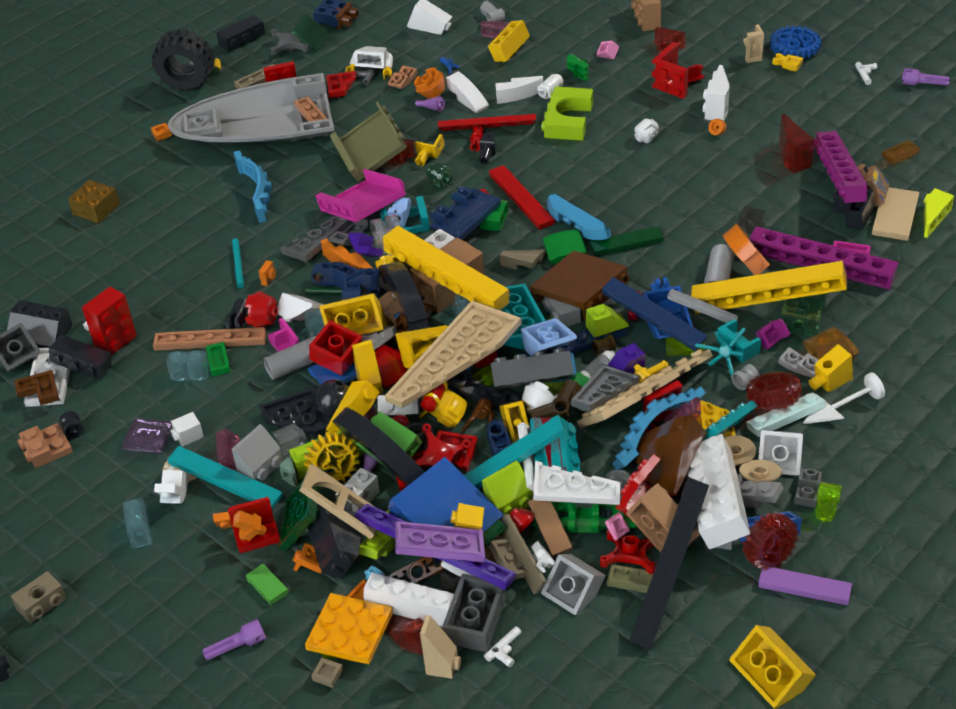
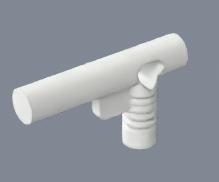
M857 62L855 67L865 84H871L872 81L868 74H871V70L877 69V63L862 65L861 62Z
M515 626L484 654L485 659L490 662L496 657L509 668L512 667L515 660L507 655L512 651L509 644L521 634V630Z

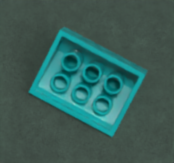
M526 284L506 287L509 289V303L500 311L520 317L521 325L503 345L525 350L520 329L546 320Z

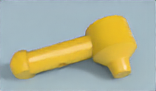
M663 360L661 363L648 369L637 364L634 366V374L639 376L638 382L641 383L645 381L644 379L668 367V362Z

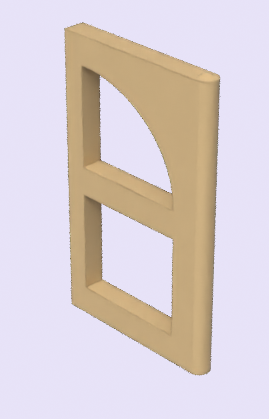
M309 465L299 491L371 539L376 529L364 525L344 511L347 500L359 508L370 503L315 465ZM322 486L337 492L338 496L335 504L313 490L312 487Z

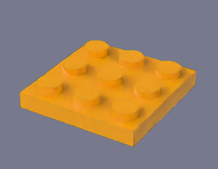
M330 593L305 643L306 650L369 665L393 614L392 606Z

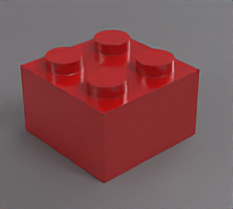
M330 320L310 343L309 360L342 376L354 362L352 345L363 342V336Z

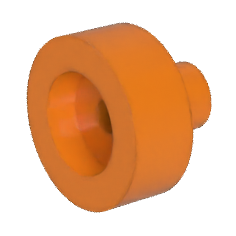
M713 119L709 123V132L716 136L723 135L726 131V123L721 119Z

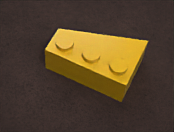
M448 326L396 333L403 366L410 369Z

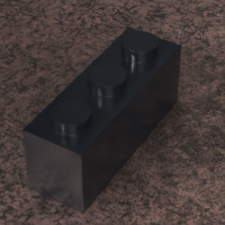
M254 15L249 16L216 32L218 44L230 52L265 35L264 23Z
M60 335L49 347L50 362L82 373L88 377L101 380L112 366L110 352L64 335Z

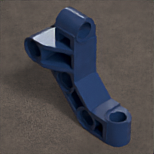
M342 262L317 263L312 268L311 280L313 283L327 286L334 285L342 288V300L372 293L375 294L377 299L380 298L379 271L375 268H362L359 270ZM316 273H322L323 276H318Z

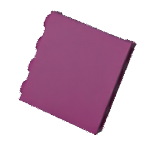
M363 169L366 180L336 196L319 193L315 196L321 211L358 222L405 196V185L399 178Z

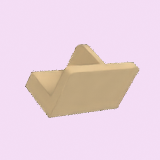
M759 24L755 25V32L747 33V38L743 39L746 47L745 60L747 63L762 61L764 33Z

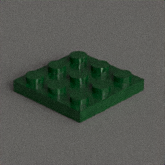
M303 480L286 500L278 549L287 551L291 545H294L300 534H304L308 525L311 522L314 523L318 516V511L316 510L318 503L299 491ZM321 486L312 487V489L319 493Z

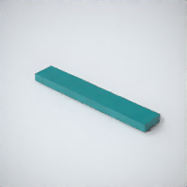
M559 415L553 417L464 476L477 489L483 487L482 480L516 460L519 463L567 433L562 418Z
M178 446L167 459L169 465L249 501L269 497L272 510L283 497L281 491L181 446Z

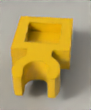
M776 53V58L773 57L772 64L782 65L784 69L797 72L803 63V58Z

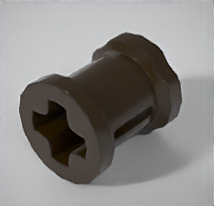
M611 334L607 335L606 338L598 341L595 339L591 342L592 349L597 357L605 351L616 350V343Z

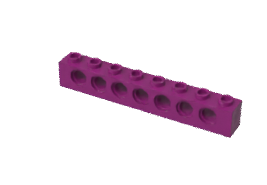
M837 131L816 132V138L813 139V147L817 150V155L820 156L821 162L824 163V168L827 169V173L831 176V181L834 182L835 189H838L839 196L842 197L844 203L867 201V183Z
M755 227L749 238L764 258L799 267L843 261L846 278L890 290L897 275L899 262L760 227Z

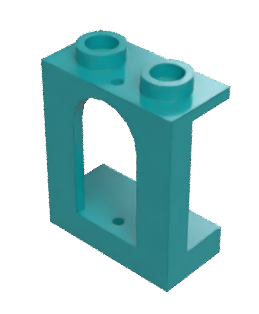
M423 196L416 197L417 206L410 208L408 218L419 216L421 225L403 227V229L412 234L430 231L429 218ZM383 207V210H380L383 230L388 233L394 228L390 227L386 207Z

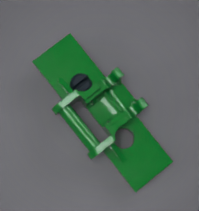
M551 501L557 515L562 511L569 513L564 518L558 516L562 526L565 527V530H569V532L599 533V530L607 528L605 521L618 512L621 513L628 528H636V524L616 508L617 505L593 503L591 508H579L574 502ZM534 518L533 527H538V524Z

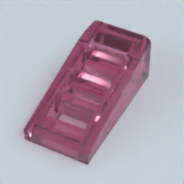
M481 21V36L496 38L510 22Z
M695 397L669 413L665 417V423L681 416L694 415L697 418L701 414L700 398Z
M225 428L216 433L218 463L236 471L232 448L239 443L240 437Z

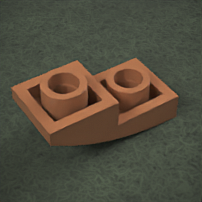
M403 65L398 73L394 72L388 82V86L400 89L405 88L417 75V69Z

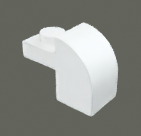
M163 470L162 483L155 484L154 492L160 494V503L181 504L184 501L189 473L177 470Z

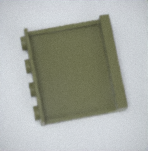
M378 101L376 104L380 110L340 138L335 132L330 135L348 170L358 182L365 178L363 169L374 171L407 148L404 143L406 138L401 133L397 124L394 123L395 121L389 114L390 112L385 105L381 106Z

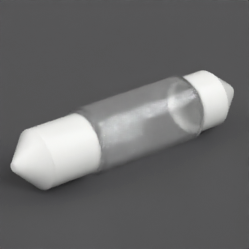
M603 352L585 366L580 373L591 378L602 365H608L615 352Z

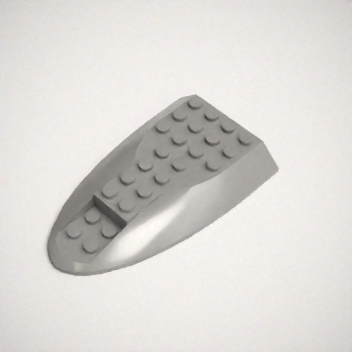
M323 73L271 81L222 93L184 108L176 113L168 122V128L174 135L205 142L296 141L305 138L328 136L334 133ZM308 96L327 119L308 122L296 109L294 101Z

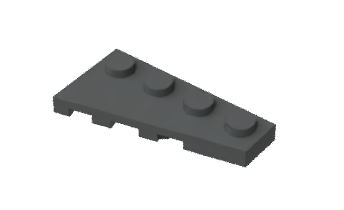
M334 216L320 224L321 228L308 231L307 236L301 240L299 238L293 240L291 246L281 247V254L308 262L322 250L321 240L328 239L336 231L343 232L352 224V221Z
M602 365L572 398L571 406L581 411L590 412L637 384L639 376Z

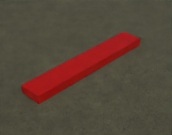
M536 114L438 121L439 131L473 129L476 125H478V128L480 126L489 128L529 125L536 123Z
M504 165L489 170L490 177L539 230L554 224L553 217Z

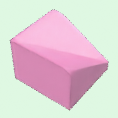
M613 41L601 42L596 55L607 59H614L619 46Z

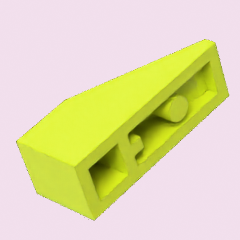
M934 188L930 194L925 196L924 237L928 238L952 210L954 195Z

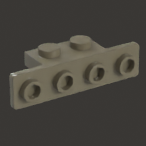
M506 514L501 520L504 524L503 527L507 528L501 534L503 539L491 541L488 547L498 565L515 572V579L525 578L533 594H538L546 580L543 573L536 566L537 563L516 528L515 523L510 515Z

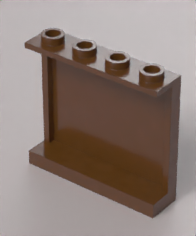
M572 251L530 286V292L536 303L548 297L582 308L583 318L586 319V309L604 304L609 299L608 296L602 293V288L612 277L625 285L629 282L628 268L625 265Z

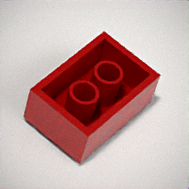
M108 287L82 307L94 347L108 351L113 355L137 336L126 296L116 289Z

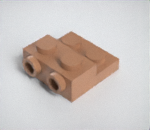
M58 423L42 430L35 426L19 433L20 439L17 440L21 450H26L23 452L28 463L32 462L35 469L73 453Z

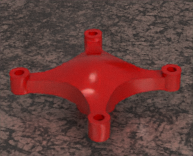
M424 424L422 432L426 436L427 449L425 454L415 462L420 467L430 468L444 457L451 462L458 452L468 450L471 443L468 440H464L463 443L458 445L444 443L432 434L429 424Z
M607 530V540L613 541L616 548L610 554L600 557V567L607 568L610 563L623 562L641 565L646 568V572L649 574L654 572L655 563L650 561L645 555L647 550L654 546L648 538L639 539L636 536L628 535L615 541L609 530Z

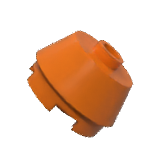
M433 67L425 70L426 74L419 77L418 75L414 81L416 91L427 99L438 97L446 87L443 73Z

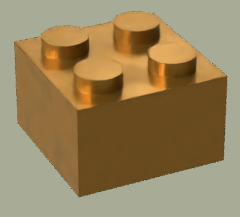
M90 179L68 198L73 215L96 223H100L120 204L116 188Z

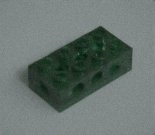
M795 265V266H794V269H795V268H801V267H804V266ZM829 293L784 300L780 319L787 325L789 332L817 338Z

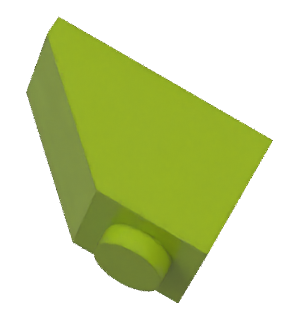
M605 304L586 309V327L594 338L628 327L627 321L620 312Z

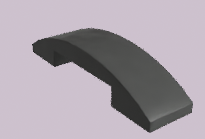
M372 213L358 222L352 221V224L343 232L336 231L328 238V241L346 246L352 245L348 237L349 233L360 232L366 234L375 218V214Z

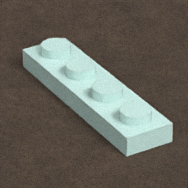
M814 392L806 394L797 400L790 401L788 404L772 409L763 415L756 416L754 419L747 421V429L760 437L761 430H776L825 408V400Z

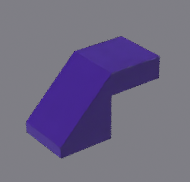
M360 232L349 233L348 237L357 254L370 258L382 257L383 250L372 247L374 237Z

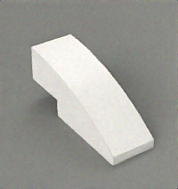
M459 71L446 77L447 88L457 95V100L476 114L489 108L488 102L480 91Z
M543 76L511 78V82L495 83L497 104L518 101L538 94L537 87L543 82Z

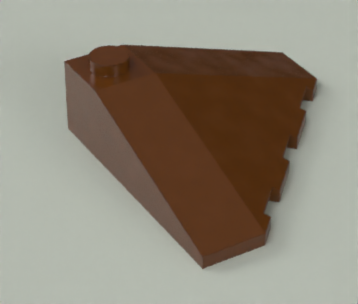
M694 415L676 417L644 433L636 448V451L639 453L635 457L637 458L636 462L638 465L644 459L649 460L653 454L660 458L648 481L652 486L658 483L662 488L666 489L669 496L677 495L706 433Z

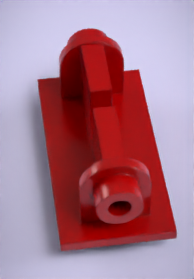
M696 64L688 67V83L705 78L701 73L703 71L702 65Z

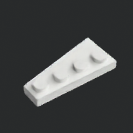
M535 461L533 500L619 505L620 482L594 475L587 477L583 476L582 472L573 471L572 473L561 470V467L558 466L548 467L544 466L542 462Z

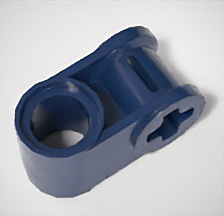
M495 420L488 424L487 441L493 457L512 445V442L508 437L505 425L501 421Z

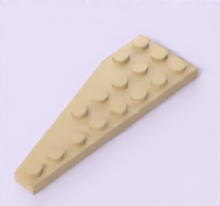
M471 301L385 395L386 402L403 408L502 347L521 325V318Z
M699 349L691 353L692 357L688 360L684 357L675 362L677 366L673 368L668 366L660 370V373L654 374L644 379L645 381L635 384L629 390L620 393L594 410L586 411L581 414L583 418L577 421L579 427L583 428L603 421L636 403L642 397L651 394L654 390L679 377L680 374L689 371L692 367L712 357L710 349L703 352Z

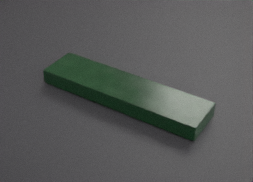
M658 226L614 235L604 240H591L590 247L595 256L660 243L663 242L664 237Z

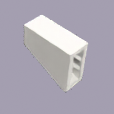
M419 0L413 9L407 27L442 35L445 30L448 31L452 23L450 21L452 16L427 0Z

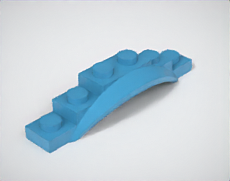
M240 150L235 151L234 157L239 173L246 174L257 183L256 191L252 198L259 223L265 222V214H267L268 210L267 203L270 202L269 198H271V182L268 181L266 171L263 172L261 166H257L250 158L242 157Z
M702 387L690 388L685 393L682 392L678 395L673 393L666 399L663 398L659 401L654 399L646 406L648 409L644 413L641 411L632 418L634 422L629 425L631 428L630 432L624 436L626 440L620 444L623 450L616 454L615 457L617 459L612 463L615 469L625 467L639 454L636 451L638 442L646 427L658 414L668 410L684 409L693 405L706 393Z

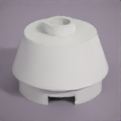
M531 382L524 389L522 397L524 409L530 415L529 410L552 403L558 394L553 396L548 390L549 387L541 382Z

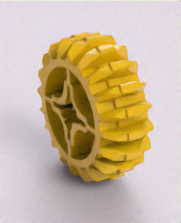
M336 431L333 432L332 436L329 432H326L324 438L318 435L319 440L317 442L311 440L313 447H307L310 453L304 454V458L307 459L304 462L305 467L309 468V465L313 464L322 468V470L334 469V472L325 473L338 482L341 480L343 483H346L345 477L351 478L352 474L350 472L357 471L354 465L359 464V460L356 458L359 456L356 444L352 443L353 440L350 437L346 438L344 433L339 435ZM339 445L342 448L330 449L329 446ZM323 451L322 457L318 459L320 453ZM329 453L333 456L335 465L331 462Z

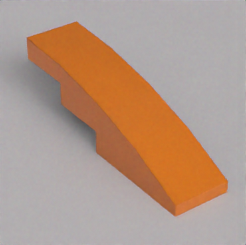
M327 238L321 240L322 253L330 262H342L359 270L362 268H372L356 251L350 254L342 245L335 247Z

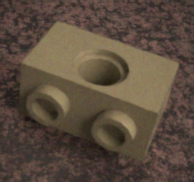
M48 571L11 595L17 611L30 624L67 599L62 585Z

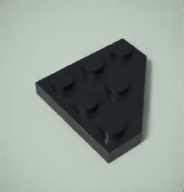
M315 387L259 405L266 424L314 437L328 432L325 429L331 419L329 415L322 413L316 408L317 403L313 402L316 393Z

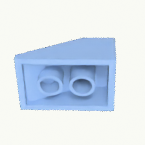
M557 318L520 329L524 349L530 356H533V353L560 349L561 346L577 339L576 334Z

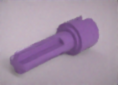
M904 68L902 84L913 86L918 83L948 85L950 78L920 73L918 69Z
M258 618L242 625L240 632L204 648L203 654L206 660H210L244 644L252 646L265 640L266 636Z

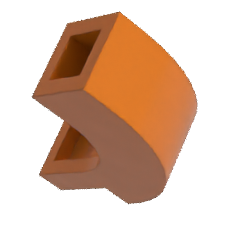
M737 223L722 235L731 249L754 275H759L770 266V263L757 250Z

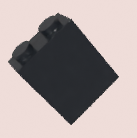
M321 506L315 522H311L308 525V532L321 572L331 577L342 579L359 556L361 533ZM344 508V511L355 517L354 511Z

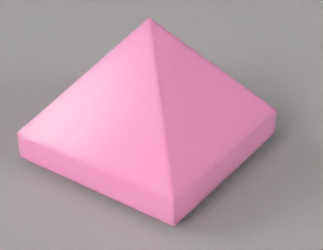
M620 512L605 521L615 541L630 531Z

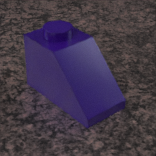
M632 343L618 350L607 366L634 374L635 365L639 364L641 367H645V353L635 343Z

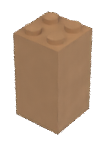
M457 237L440 249L484 275L483 253ZM414 268L410 269V275L418 292L421 293L419 294L420 297L426 298L422 302L434 306L433 311L436 313L441 312L462 297L451 289L442 286L434 279L427 277L422 272Z

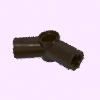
M571 379L566 380L557 398L552 403L529 410L531 419L553 418L559 415L566 421L570 417V411L573 407L571 406L572 398L580 391L582 386ZM559 407L565 408V410L561 412L557 411L556 409Z

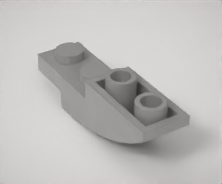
M737 474L744 507L760 508L762 503H776L784 489L781 482L744 481L741 474Z

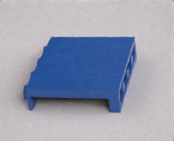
M446 457L442 458L390 500L387 509L389 514L406 522L453 527L454 524L450 523L452 510L456 511L459 503L483 507L484 515L481 528L483 531L487 530L497 519L501 521L504 516ZM435 558V562L437 564H439V562L442 561L438 558Z

